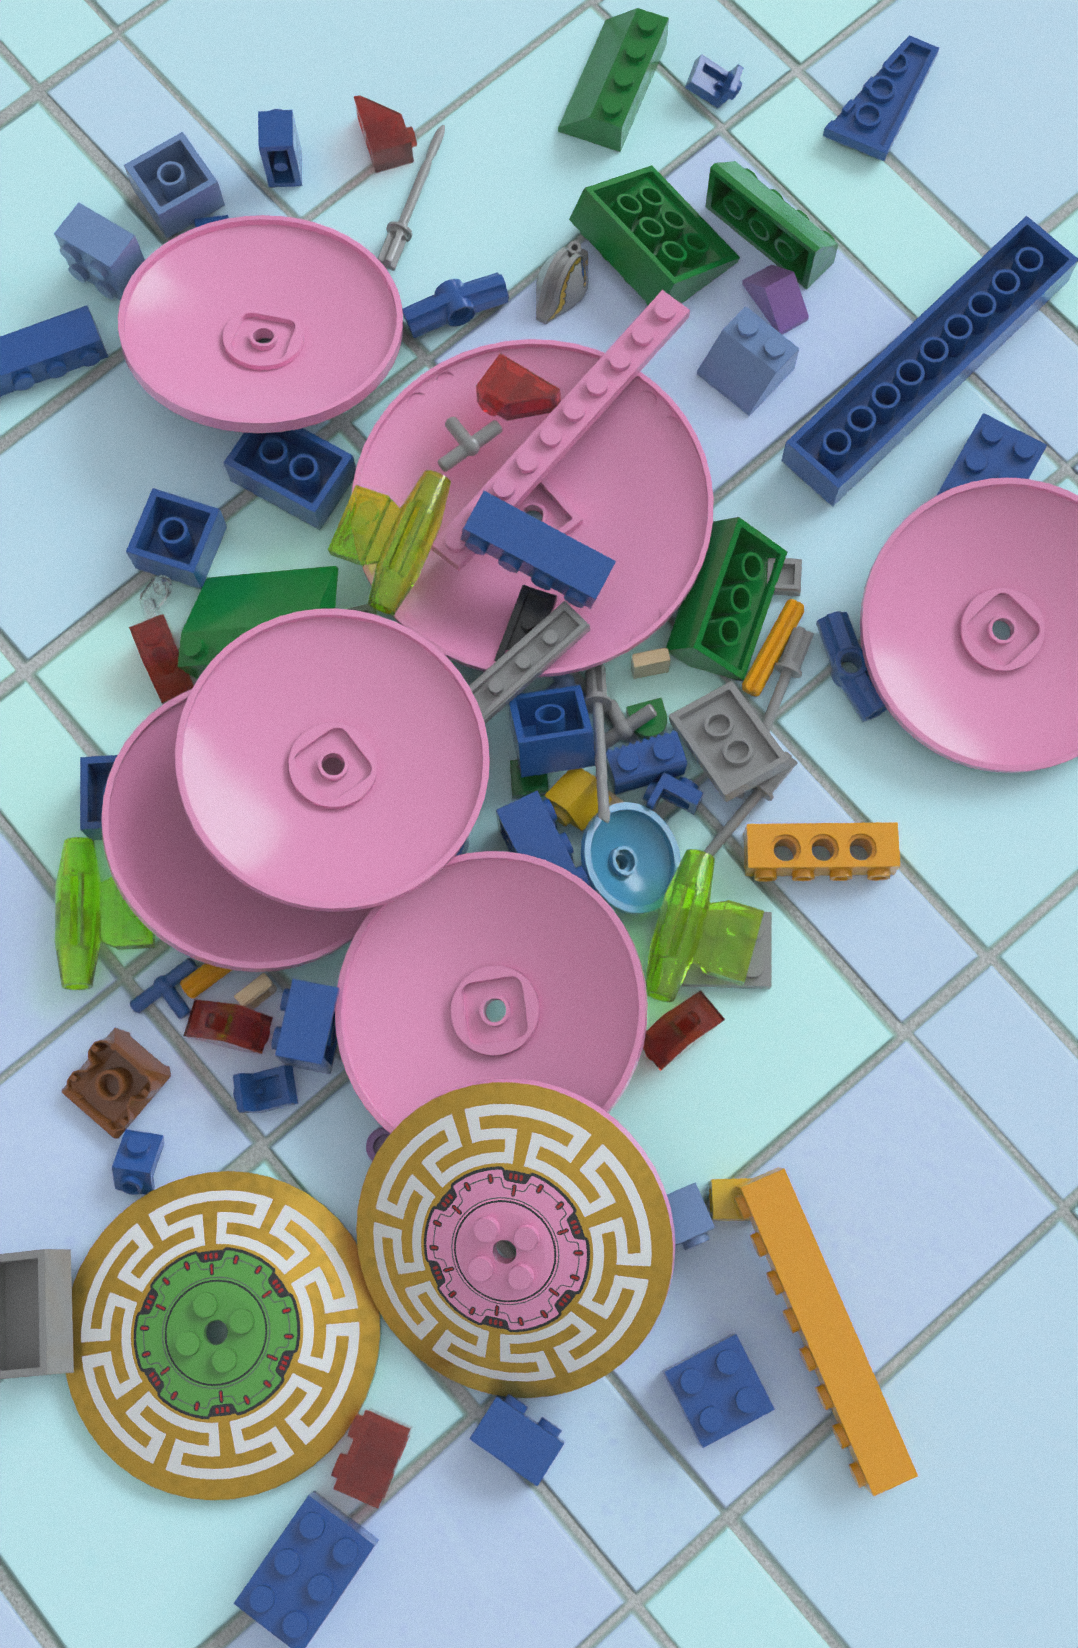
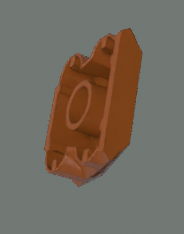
M114 1028L105 1039L95 1041L88 1050L87 1061L79 1070L72 1072L61 1093L109 1135L119 1139L125 1132V1129L130 1126L171 1077L170 1067L161 1063L130 1036V1032Z

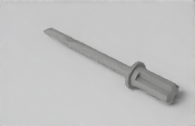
M444 124L437 129L431 140L426 160L419 169L398 222L392 221L387 224L386 230L388 234L377 258L386 269L392 271L396 269L406 242L412 239L413 233L408 227V223L430 172L432 160L442 143L445 134Z
M800 626L793 628L780 662H776L774 665V669L781 673L762 720L769 732L791 677H802L800 669L814 636L813 632L806 631L805 628ZM745 792L737 796V798L743 799Z
M601 664L587 669L585 672L586 698L584 700L588 713L593 715L598 816L604 822L609 823L610 810L603 713L611 709L612 700L607 696L606 668Z
M785 751V754L790 759V767L752 788L754 791L702 852L699 860L681 877L676 890L671 896V900H676L683 894L698 876L702 866L713 858L762 797L768 801L773 800L774 791L798 764L791 754Z

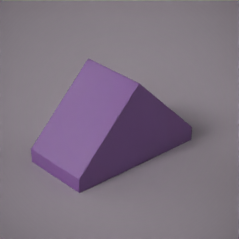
M771 264L742 280V285L771 326L782 335L808 321L809 315L793 271Z

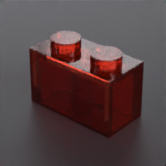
M372 1408L366 1409L364 1415L357 1413L347 1437L353 1439L348 1454L340 1453L331 1474L332 1477L337 1478L333 1489L375 1508H379L383 1504L414 1426Z

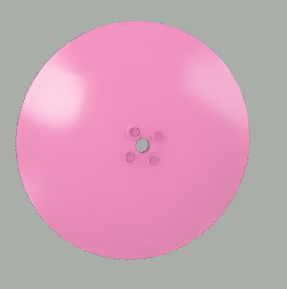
M523 339L498 342L462 352L434 366L403 389L375 423L364 444L352 485L351 519L356 550L365 576L380 602L399 624L413 630L431 642L448 659L483 672L495 663L494 659L522 585L557 595L554 610L566 601L564 595L552 588L551 590H544L536 586L531 581L530 576L520 571L513 573L504 569L498 564V559L487 553L485 555L475 554L459 572L432 551L431 543L604 355L602 351L563 341ZM639 372L518 506V509L525 513L529 511L539 512L543 517L542 522L616 561L591 609L586 606L578 608L568 603L590 625V631L539 677L561 676L584 671L607 663L638 646L663 626L680 607L692 589L703 566L710 542L714 504L712 480L707 459L698 436L684 413L665 391L642 372ZM456 417L471 436L493 420H496L501 425L502 433L483 445L476 455L468 456L447 472L440 468L438 460L460 445L445 427V422L448 418Z

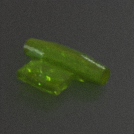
M425 470L401 507L388 495L355 485L327 549L330 555L361 566L377 564L367 603L375 610L384 614H396L418 580L441 527L451 481L436 471Z
M72 837L64 840L55 883L54 944L61 987L66 990H87L93 987L101 942L117 950L155 948V934L132 912L121 896L112 877L101 882L94 840L85 837Z
M687 849L666 889L648 953L645 982L647 996L652 999L668 1003L674 1002L693 962L706 975L741 986L745 982L764 911L731 900L710 903L715 858L707 852Z

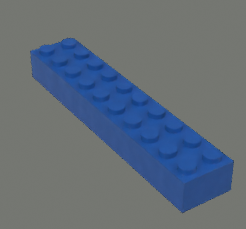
M1026 215L786 441L781 461L833 507L1069 282L1078 263V258Z

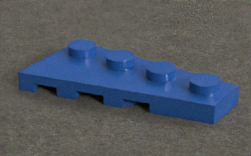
M909 35L883 63L880 71L874 77L871 76L859 94L853 100L850 99L838 117L826 125L823 137L885 161L938 56L940 47Z

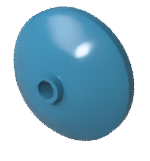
M632 802L610 805L609 823L601 820L597 813L589 821L582 837L581 863L590 881V887L600 894L612 909L631 915L654 911L671 898L679 882L681 858L677 841L666 822L651 809ZM616 859L620 863V868L617 866Z

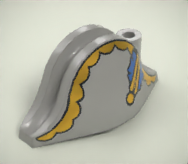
M570 242L568 249L565 247L561 248L542 266L536 282L537 321L548 324L575 306L584 297L588 288V251L582 249L579 242Z

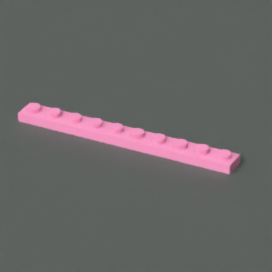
M662 290L431 543L432 551L460 572L476 554L465 546L466 542L460 539L463 527L483 491L518 508L690 316V310Z

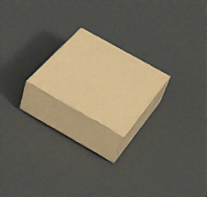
M668 648L633 654L631 658L633 679L668 673L671 661Z
M263 972L234 995V998L247 1012H251L273 995L278 988Z

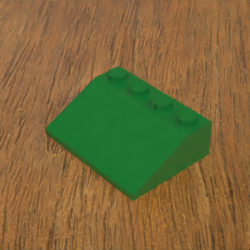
M652 165L585 187L569 218L581 235L599 251L602 257L614 267L625 282L642 297L647 305L662 290L682 304L738 263L740 259L739 255Z
M337 566L207 577L181 632L177 667L198 680L209 663L227 645L259 624L298 611L334 609L336 605L339 568Z

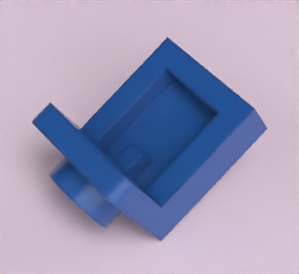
M701 54L694 61L685 88L718 109L728 99L733 100L738 95L742 87L740 78L744 67L737 64L732 70L727 71Z
M663 773L659 782L654 780L650 782L642 800L647 802L646 807L652 811H655L662 798L695 815L701 804L703 792L698 790L699 786L687 778L680 777L676 779Z
M282 1065L256 1073H238L233 1075V1096L239 1113H264L298 1104L293 1066Z
M125 1129L112 1165L115 1189L130 1195H146L154 1190L153 1176L164 1147L163 1135Z

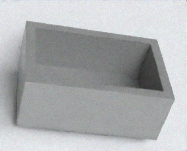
M40 1249L0 1254V1379L74 1373L71 1249Z

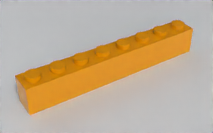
M777 1167L736 1185L735 1187L739 1195L734 1197L735 1205L743 1220L750 1218L755 1233L750 1235L751 1242L759 1258L765 1256L769 1263L771 1271L766 1273L767 1279L774 1294H782L787 1309L783 1310L782 1313L791 1333L798 1332L804 1345V1347L799 1348L800 1356L808 1372L815 1370L821 1384L815 1387L816 1393L825 1410L831 1408L837 1424L832 1425V1430L842 1449L848 1447L854 1462L848 1464L856 1485L858 1488L865 1486L873 1496H876L918 1477L785 1168Z

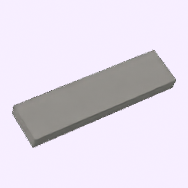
M566 601L561 603L469 685L478 702L485 724L590 631V625Z

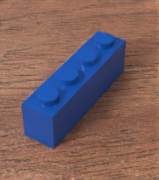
M88 305L0 336V397L17 390H27L34 384L50 378H60L67 372L80 367L93 366L100 360L109 357Z
M483 491L463 527L460 539L466 542L465 546L472 552L479 555L487 553L498 559V564L504 569L513 573L520 571L530 576L531 581L536 586L544 590H551L552 588L560 592L568 603L578 608H583L584 606L589 609L592 608L616 563L615 560L486 491Z

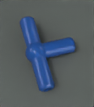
M187 958L166 975L157 977L153 985L130 1001V1007L135 1013H140L160 997H163L178 1019L185 1018L190 1014L191 1009L177 992L175 986L194 972L198 966L192 958Z

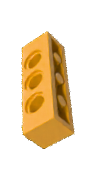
M898 822L746 824L743 833L745 876H754V880L759 882L775 881L777 876H792L793 881H811L815 879V876H830L832 881H847L852 879V875H867L868 880L882 881L890 879V875H894L900 868ZM779 846L787 847L792 852L793 859L789 861L778 859L774 849ZM815 846L825 847L830 853V859L825 861L818 860L814 857L812 848ZM861 846L866 850L868 858L865 860L855 859L850 853V847Z

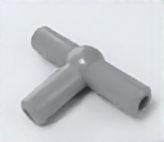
M456 417L448 418L445 422V427L460 445L438 460V465L444 472H447L468 456L476 455L483 445L502 433L501 425L496 420H493L471 436Z
M611 699L612 707L606 713L614 727L605 733L606 750L620 740L630 738L636 729L656 717L657 712L651 704H647L626 719L617 701Z

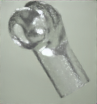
M159 575L152 579L140 594V605L145 626L148 629H156L164 624L160 608L170 596L173 588L172 580L166 575Z

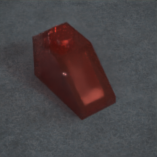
M361 95L354 96L357 119L375 173L413 163L412 148L417 147L416 136L412 126L406 127L402 114Z
M501 353L476 385L477 403L485 413L491 416L498 415L506 421L551 413L561 402L559 388Z
M164 614L129 627L142 662L161 703L164 704L176 696L192 690L194 683L191 675L177 667L180 647Z
M700 990L662 1015L646 1031L643 1051L648 1059L661 1071L713 1031L725 1018Z
M194 999L183 1036L242 1052L262 1054L265 1044L270 1037V1026L273 1017L238 1004Z

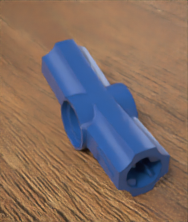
M498 272L465 283L460 279H449L436 288L434 295L402 308L409 330L415 339L446 324L453 327L464 325L473 319L477 312L508 303L509 294L506 282L502 274Z
M837 611L827 614L825 617L817 620L816 626L831 665V678L837 686L844 690L862 722L870 721L880 716L887 708L871 682L864 662L863 651L859 646L848 613ZM851 662L857 667L858 671L854 673L847 672L842 668L841 663Z

